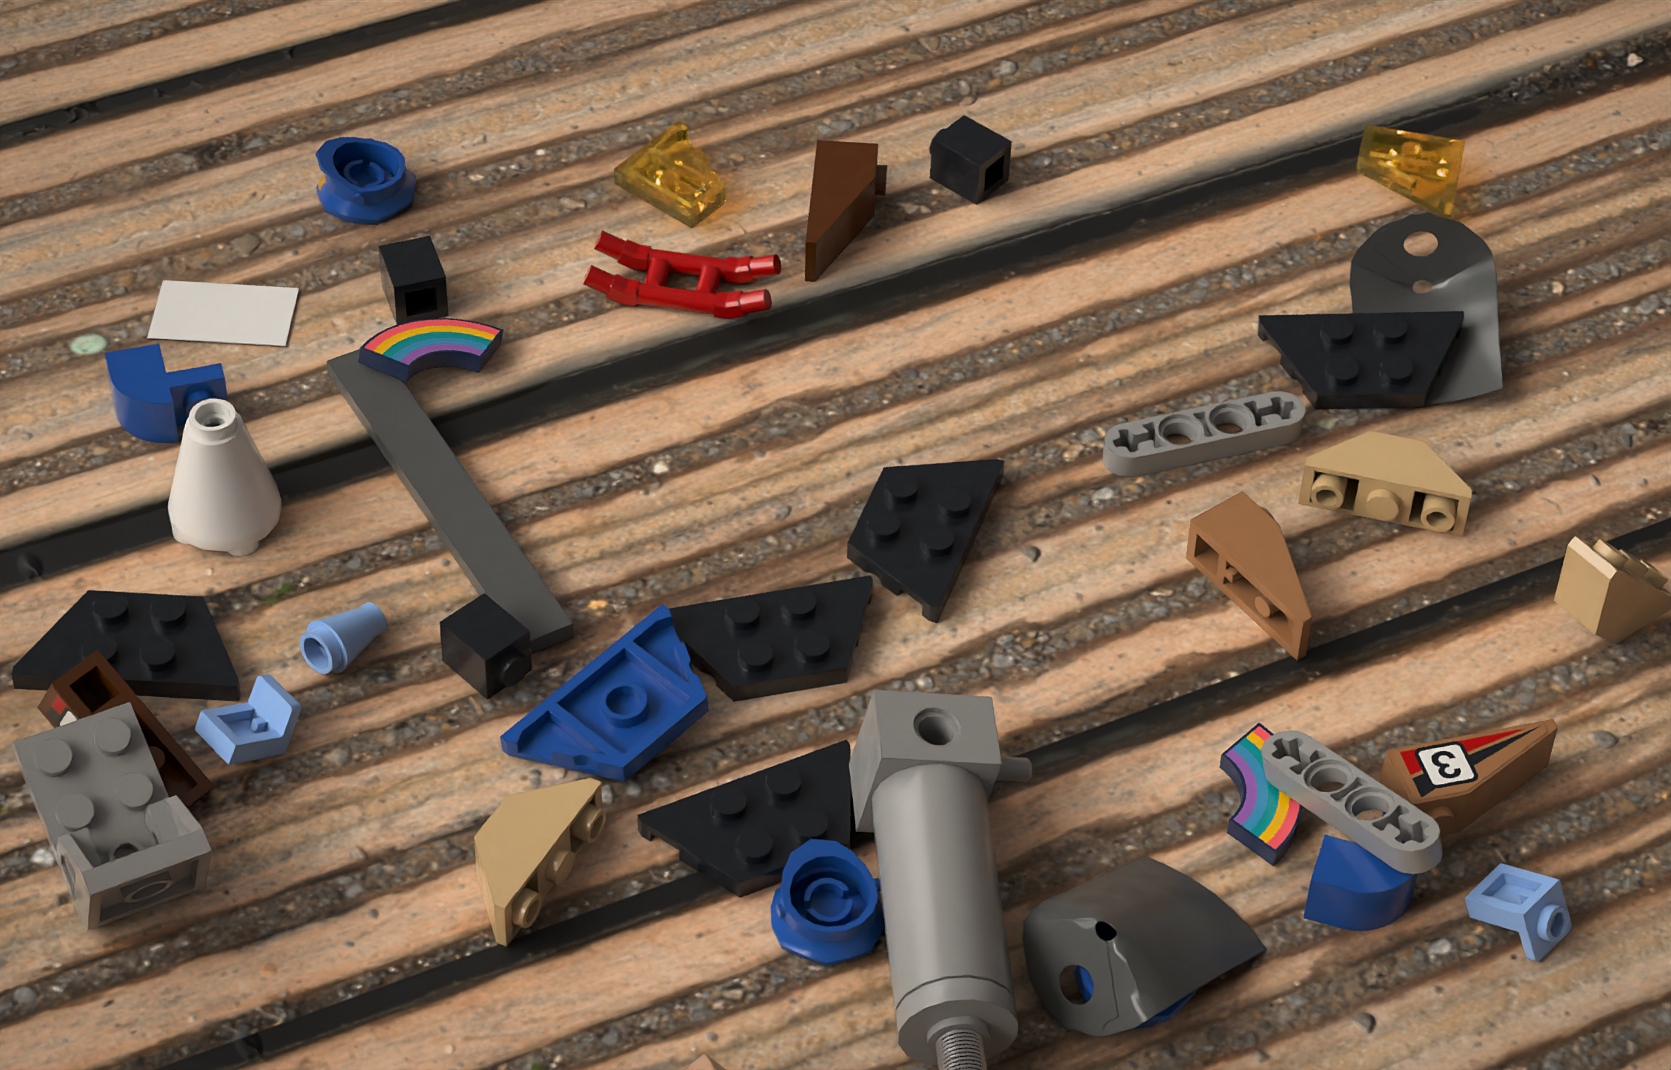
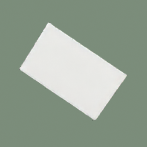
M163 280L147 338L286 346L299 288Z

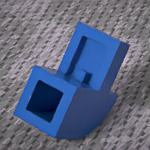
M160 344L105 353L110 390L117 419L128 433L139 439L155 443L179 442L177 427L186 424L191 409L197 403L207 399H222L228 402L225 376L221 363L166 373Z
M1325 835L1311 877L1303 918L1353 931H1367L1385 927L1399 919L1408 909L1413 898L1418 873H1402L1357 843Z

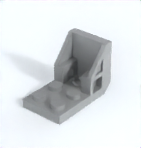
M130 702L13 742V752L77 914L87 931L206 887L212 853L209 842L201 825L177 795L168 796Z

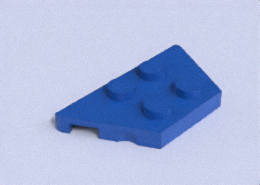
M664 604L660 605L500 736L502 751L508 756L625 782L709 711L708 697L699 676L695 675L692 670L691 658L684 642L681 643L678 638L669 608Z

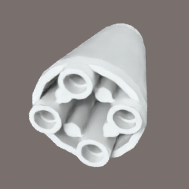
M222 399L203 400L191 409L183 432L168 502V513L173 536L180 543L191 544L203 550L227 551L234 556L249 555L258 548L259 540L265 538L278 524L282 510L281 497L274 478L242 417L235 411L233 405Z

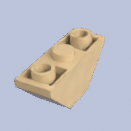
M1368 431L1306 457L1298 504L1463 537L1473 490L1425 441Z
M1574 536L1568 544L1554 601L1595 635L1617 644L1671 609V593L1663 587L1669 579L1645 560L1641 559L1639 561L1623 549L1618 551L1601 538L1593 545Z
M587 778L507 795L474 836L477 878L497 943L507 947L522 927L526 929L533 924L540 912L542 900L553 885L559 886L564 883L572 870L576 855L585 843L592 844L599 837L606 821V811L602 809V782L593 778Z

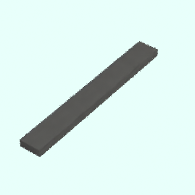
M360 349L328 360V375L479 595L483 593L488 595L530 631L531 654L574 637L573 622L404 382L358 363Z

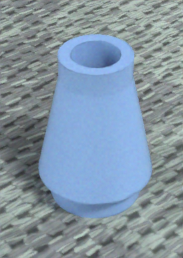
M367 602L358 608L312 621L307 626L306 632L300 637L301 653L307 664L314 671L320 674L340 673L377 636L386 631V618L377 605Z

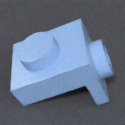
M270 674L261 675L256 678L248 702L202 710L194 730L228 765L282 755L286 752L301 711V706Z

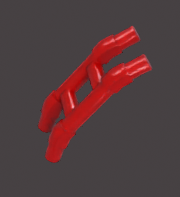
M602 230L594 250L616 259L617 263L625 267L646 271L645 282L643 284L638 280H630L618 274L613 275L590 265L582 284L606 294V298L622 305L637 307L640 304L713 314L715 318L734 319L745 317L748 313L770 310L772 307L770 292L767 289L745 293L743 291L731 293L718 292L720 279H723L726 283L743 284L755 282L758 278L779 275L781 273V261L777 254L756 258L747 256L741 258L727 257L725 259L651 249V246L639 245L628 239L625 241ZM669 272L700 276L696 291L665 287Z

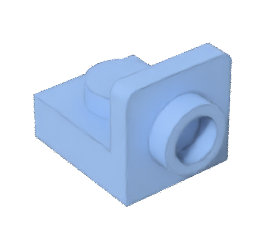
M1500 863L1464 898L1470 918L1519 932L1526 958L1537 962L1544 958L1572 928L1560 880Z

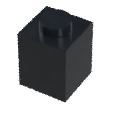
M963 115L949 127L938 131L932 139L929 148L931 155L930 179L978 205L1009 180L1012 141Z
M430 236L378 246L382 287L396 325L414 320L449 316L446 276Z
M485 593L439 622L442 661L487 700L504 688L514 686L532 670L530 631Z

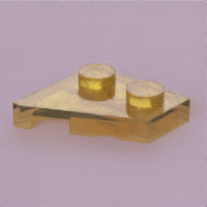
M677 121L614 168V184L690 228L695 227L725 204L726 187L717 173L708 167V159L701 148L694 149L688 139V128L681 121Z
M1365 124L1356 172L1441 217L1451 219L1465 141Z

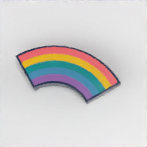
M431 318L409 321L387 328L367 340L360 347L358 363L405 382H408L414 375L432 368L454 367L477 373L482 370L500 347L504 330L463 319Z
M1258 723L1221 754L1219 768L1232 779L1238 789L1241 800L1238 810L1229 819L1227 833L1269 864L1275 866L1288 851L1296 836L1302 805L1274 787L1266 779L1261 748L1263 743L1274 734Z

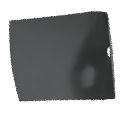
M1429 212L1410 214L1379 227L1357 249L1351 260L1349 285L1353 313L1463 311L1462 332L1459 338H1455L1448 352L1447 361L1440 375L1435 377L1433 389L1425 404L1455 402L1503 389L1498 323L1497 274L1492 251L1485 241L1461 222L1439 217ZM1424 231L1433 234L1437 238L1438 244L1432 253L1424 256H1414L1405 250V239L1414 232ZM1426 280L1432 284V290L1423 294L1413 291L1412 286L1417 281Z
M1147 856L1041 902L1024 920L1022 938L1029 980L1036 994L1046 1007L1049 1016L1057 1020L1064 1029L1077 1030L1099 1037L1112 1035L1139 1026L1206 983L1267 950L1237 913L1216 894L1191 877ZM1101 921L1111 925L1116 930L1117 935L1111 941H1104L1096 932V924ZM1070 965H1080L1085 968L1093 980L1094 991L1090 1000L1085 1004L1072 1003L1065 997L1061 989L1060 979L1062 972Z

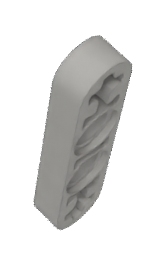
M1275 391L1118 424L1106 432L1102 455L1103 464L1115 475L1137 477L1289 444L1301 436L1306 409L1299 397L1288 392ZM1222 423H1231L1239 426L1243 431L1237 434H1228L1221 432L1216 426ZM1171 434H1182L1189 437L1192 442L1186 445H1177L1169 442L1165 437Z
M1283 731L1270 736L1263 743L1261 753L1264 772L1270 784L1395 870L1408 874L1424 873L1433 869L1441 861L1443 851L1439 824L1432 817L1309 735L1300 731ZM1328 782L1344 784L1337 791L1321 792L1315 789L1318 785ZM1375 809L1386 812L1383 817L1374 820H1361L1356 817L1359 813Z

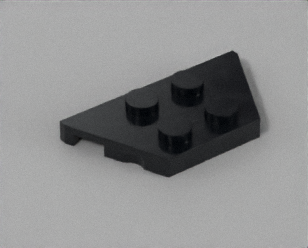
M1464 312L1259 315L1257 333L1263 342L1270 340L1281 354V366L1291 378L1301 384L1302 393L1315 409L1424 407L1433 389L1435 377L1440 375L1455 338H1459L1462 332Z
M989 459L884 467L847 542V558L863 571L876 575L880 579L881 584L896 596L903 592L908 594L922 605L923 617L931 622L938 623L1001 483L1005 461Z
M871 575L674 607L669 608L672 615L675 631L680 642H684L691 658V663L701 672L711 675L716 681V686L733 702L847 683L853 664V652L859 644L863 630L866 608L872 600L873 580Z
M88 590L13 666L11 672L14 689L47 691L54 681L98 650L137 696L240 701L241 696L239 679L203 596Z
M846 739L638 815V831L643 838L650 842L657 836L679 850L680 861L698 872L710 874L715 878L718 885L739 898L782 882L783 870L790 854L810 839L837 841L850 850L849 762L851 759V746Z

